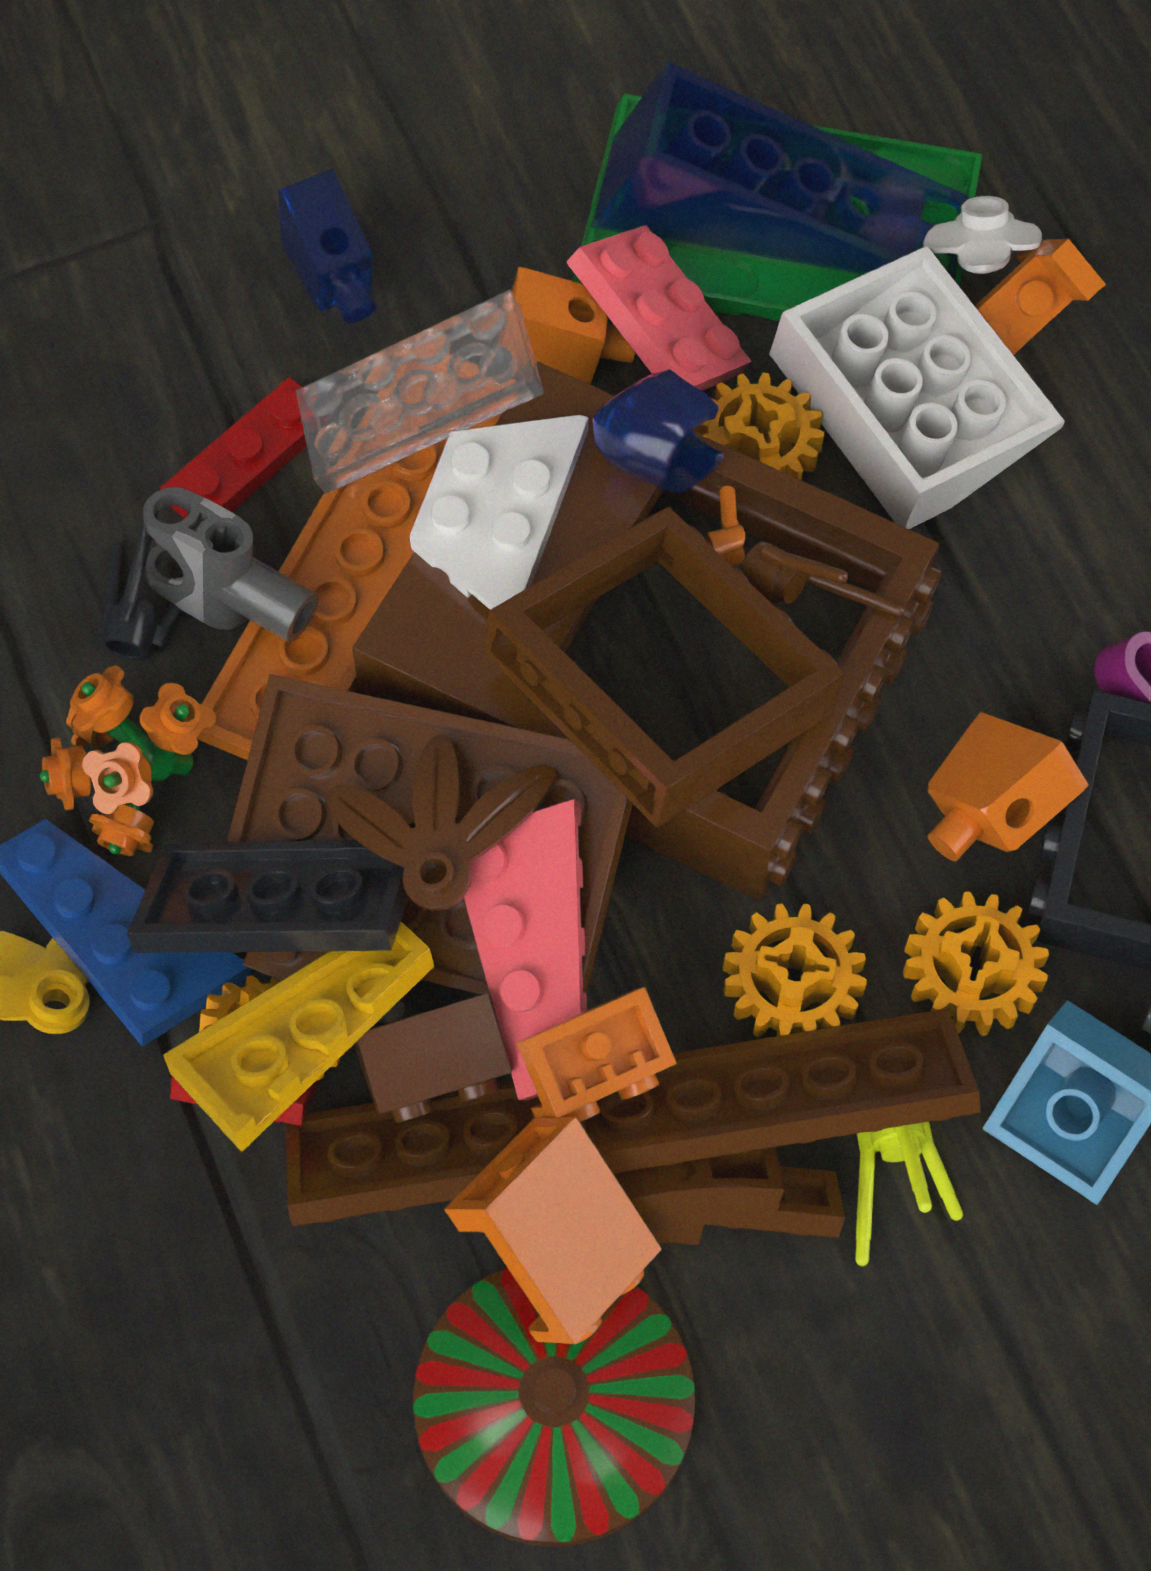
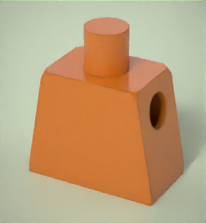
M518 267L501 329L496 375L511 381L524 382L537 361L585 383L591 384L600 358L632 363L635 351L616 326L607 323L608 316L583 284L528 268Z
M980 712L928 782V792L945 816L928 834V839L938 852L951 861H958L976 840L1006 852L1016 850L1080 795L1089 784L1062 741Z

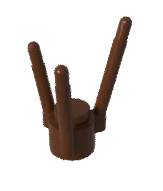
M767 542L756 544L747 554L740 569L748 579V582L774 606L781 601L786 604L795 601L805 583L894 616L904 614L903 605L846 583L848 579L846 571L787 553Z

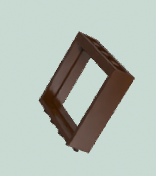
M669 506L489 610L483 651L656 828L833 713L846 674L838 667L828 652L819 649L792 623L785 611L775 607L748 582V579L739 568L730 565L704 540L702 534L695 527L688 525ZM657 562L789 687L676 761H673L543 631Z

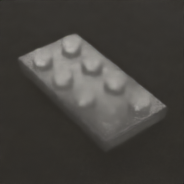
M510 290L296 390L314 481L325 494L448 438L452 431L466 430L544 394L520 304Z

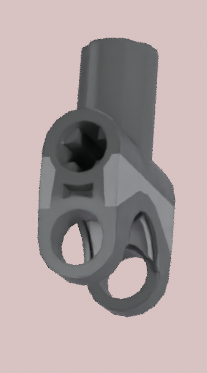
M179 487L156 491L147 499L143 509L144 527L158 545L149 552L146 563V577L150 586L159 595L184 612L216 629L230 630L241 626L249 619L287 642L295 641L303 633L316 610L319 599L318 594L253 557V532L248 523L220 505ZM166 506H178L189 513L188 517L183 521L175 524H166L155 518L156 512ZM175 559L182 569L183 577L169 579L162 576L157 571V567L164 560Z

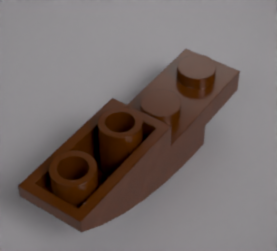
M776 1147L748 1151L737 1155L729 1154L680 1162L671 1166H656L613 1173L655 1240L659 1243L670 1242L699 1245L704 1225L724 1226L731 1229L744 1228L784 1232L800 1236L815 1235L839 1238L845 1219L836 1172L779 1166Z

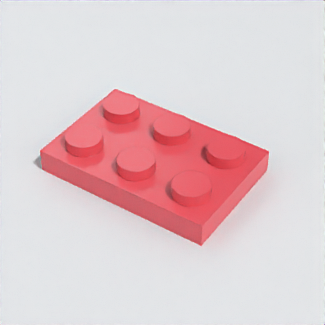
M646 225L581 246L566 262L674 403L738 376L752 362L740 347L735 333L722 324L705 302L700 288L684 275L669 255L666 244L661 238L653 234Z

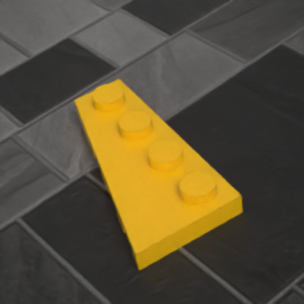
M400 922L391 951H329L165 1053L163 1056L169 1072L236 1147L243 1152L434 967L430 948L407 926Z

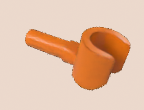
M724 486L720 489L722 529L707 532L705 541L730 565H738L743 563L745 559L743 549L745 531L737 520L735 489L731 486Z

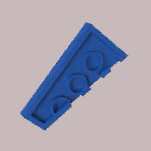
M47 819L0 845V874L142 1047L205 1008L209 994L222 996L224 983L230 982L239 986L246 982V976H251V968L244 966V960L233 952L134 953L127 932L145 889Z

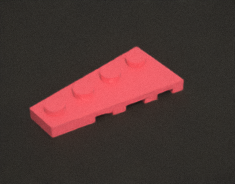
M575 799L533 812L504 840L482 856L469 862L471 883L464 896L503 1045L512 1071L511 1075L518 1100L526 1101L536 1098L538 1095L516 1042L587 1011L586 993L583 992L582 956H585V931L581 927L580 888H583L582 859L579 858L578 827L581 826V802Z

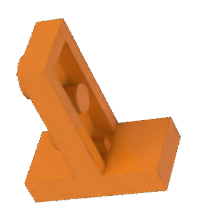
M1069 239L1042 240L1041 246L1037 249L1019 251L1015 257L1019 260L1020 264L975 305V308L1012 355L1020 350L1072 300L1088 301L1106 285Z

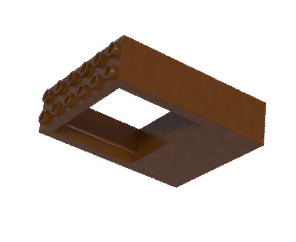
M537 361L497 425L582 415L589 418L587 436L531 586L646 520L661 493L721 520L720 489L724 486H731L735 489L737 520L745 532L795 555L842 569L848 573L849 580L875 591V594L899 603L904 607L903 615L894 616L866 606L836 660L838 667L846 674L833 713L791 741L754 809L715 790L656 828L632 804L625 836L762 902L771 883L782 887L788 878L798 855V852L794 849L802 831L810 835L814 830L826 804V800L822 797L830 780L837 784L841 780L854 752V749L850 748L857 731L867 732L879 708L881 699L877 697L884 682L892 684L895 681L905 661L908 650L904 649L911 633L918 636L928 620L934 602L930 599L942 575V571L934 568L940 543ZM414 552L352 647L359 694L569 739L483 652L490 609L473 594L467 598L450 583L448 575L442 569L430 566ZM598 598L543 631L565 652Z

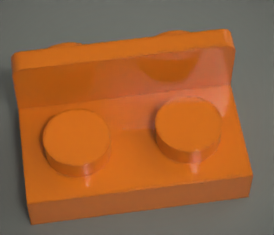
M645 987L634 989L516 1042L541 1104L531 1108L535 1119L576 1117L581 1122L600 1112L597 1100L618 1091L621 1100L642 1094L659 1085L655 1073L677 1064Z

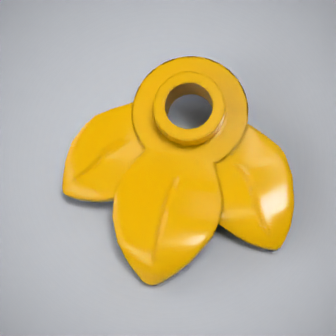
M0 931V1019L8 1021L27 1020L37 1030L49 1034L67 1033L80 1026L89 1010L90 999L85 987L89 981L58 943L52 938L45 949L41 945L25 938ZM56 1000L64 1003L66 1008L51 1009L44 1006V1004Z

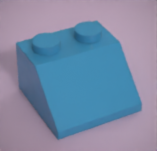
M1067 1000L1045 1027L982 1129L1098 1205L1151 1124V1053Z

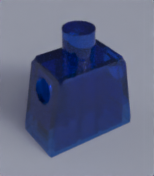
M333 169L279 189L281 244L316 308L320 311H325L337 306L346 323L359 322L370 316L376 309V304L369 293L372 289V254Z

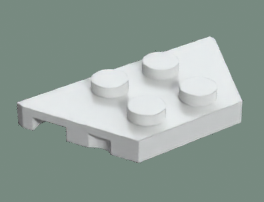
M574 415L450 432L410 533L411 549L430 566L442 569L448 575L450 583L467 598L473 594L490 610L530 587L587 436L589 417Z

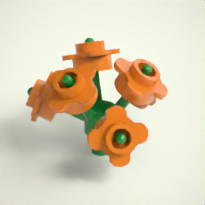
M111 666L103 674L94 673L89 675L75 689L70 700L71 707L66 719V724L73 729L74 734L71 738V743L74 746L63 748L60 738H53L51 740L52 756L43 757L40 779L44 782L48 795L56 794L57 798L63 801L65 810H72L74 798L90 795L91 777L95 789L93 804L97 810L102 812L101 815L92 814L89 822L94 824L92 831L99 835L97 842L112 854L133 856L136 849L150 853L153 845L149 843L152 838L149 834L154 821L139 811L140 806L148 803L153 795L151 781L161 782L170 774L186 776L190 773L193 766L191 753L198 746L197 737L203 730H210L214 726L216 715L210 706L205 704L199 705L194 698L186 695L184 688L179 684L166 683L160 688L158 692L159 700L155 705L144 708L140 714V724L147 731L148 735H146L127 716L133 706L134 699L133 695L121 684L125 674L119 666ZM113 739L121 743L116 751L108 753L94 750L86 754L83 748L88 743L96 748L103 747Z

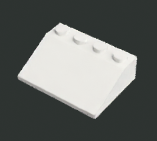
M927 246L784 311L770 351V356L785 376L792 380V385L799 394L808 392L811 395L809 408L821 411V424L894 522L907 529H911L951 509L1060 430L1065 422Z

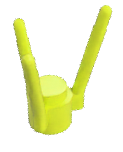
M929 1121L886 1128L877 1132L856 1133L860 1149L855 1260L859 1266H866L869 1262L875 1152L880 1151L882 1160L886 1162L905 1161L918 1208L926 1213L931 1210L932 1203L919 1157L922 1153L949 1216L954 1221H958L963 1217V1211L955 1195L954 1188L933 1142Z

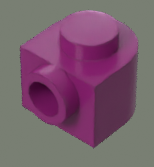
M1140 632L1104 647L1099 652L1095 661V677L1102 692L1151 704V632Z

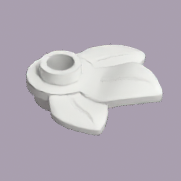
M979 196L971 198L962 204V213L957 216L955 221L941 223L931 228L924 238L923 247L927 246L933 254H958V263L963 269L973 273L986 274L1004 268L1010 260L1012 250L1022 251L1039 248L1042 242V234L1040 229L1033 223L1015 220L1012 213L1009 212V205L1005 200L994 196Z

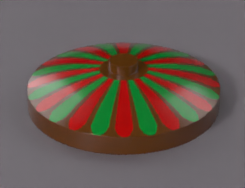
M507 1267L490 1274L463 1292L437 1321L425 1343L416 1370L413 1390L415 1427L422 1454L436 1483L447 1498L472 1521L496 1535L515 1542L542 1547H566L602 1539L620 1531L647 1512L664 1494L682 1464L691 1436L695 1411V1387L686 1349L667 1315L652 1298L637 1286L629 1292L620 1295L601 1316L602 1322L599 1328L587 1339L576 1344L537 1342L528 1328L540 1315Z

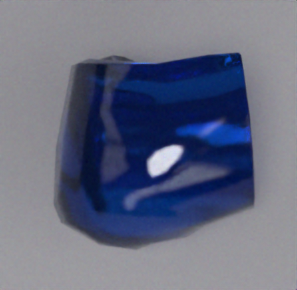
M670 369L651 374L624 389L603 403L592 418L595 445L609 464L639 481L676 494L690 490L706 478L725 458L724 452L712 448L697 438L692 431L705 421L715 419L719 406L704 392L682 379Z

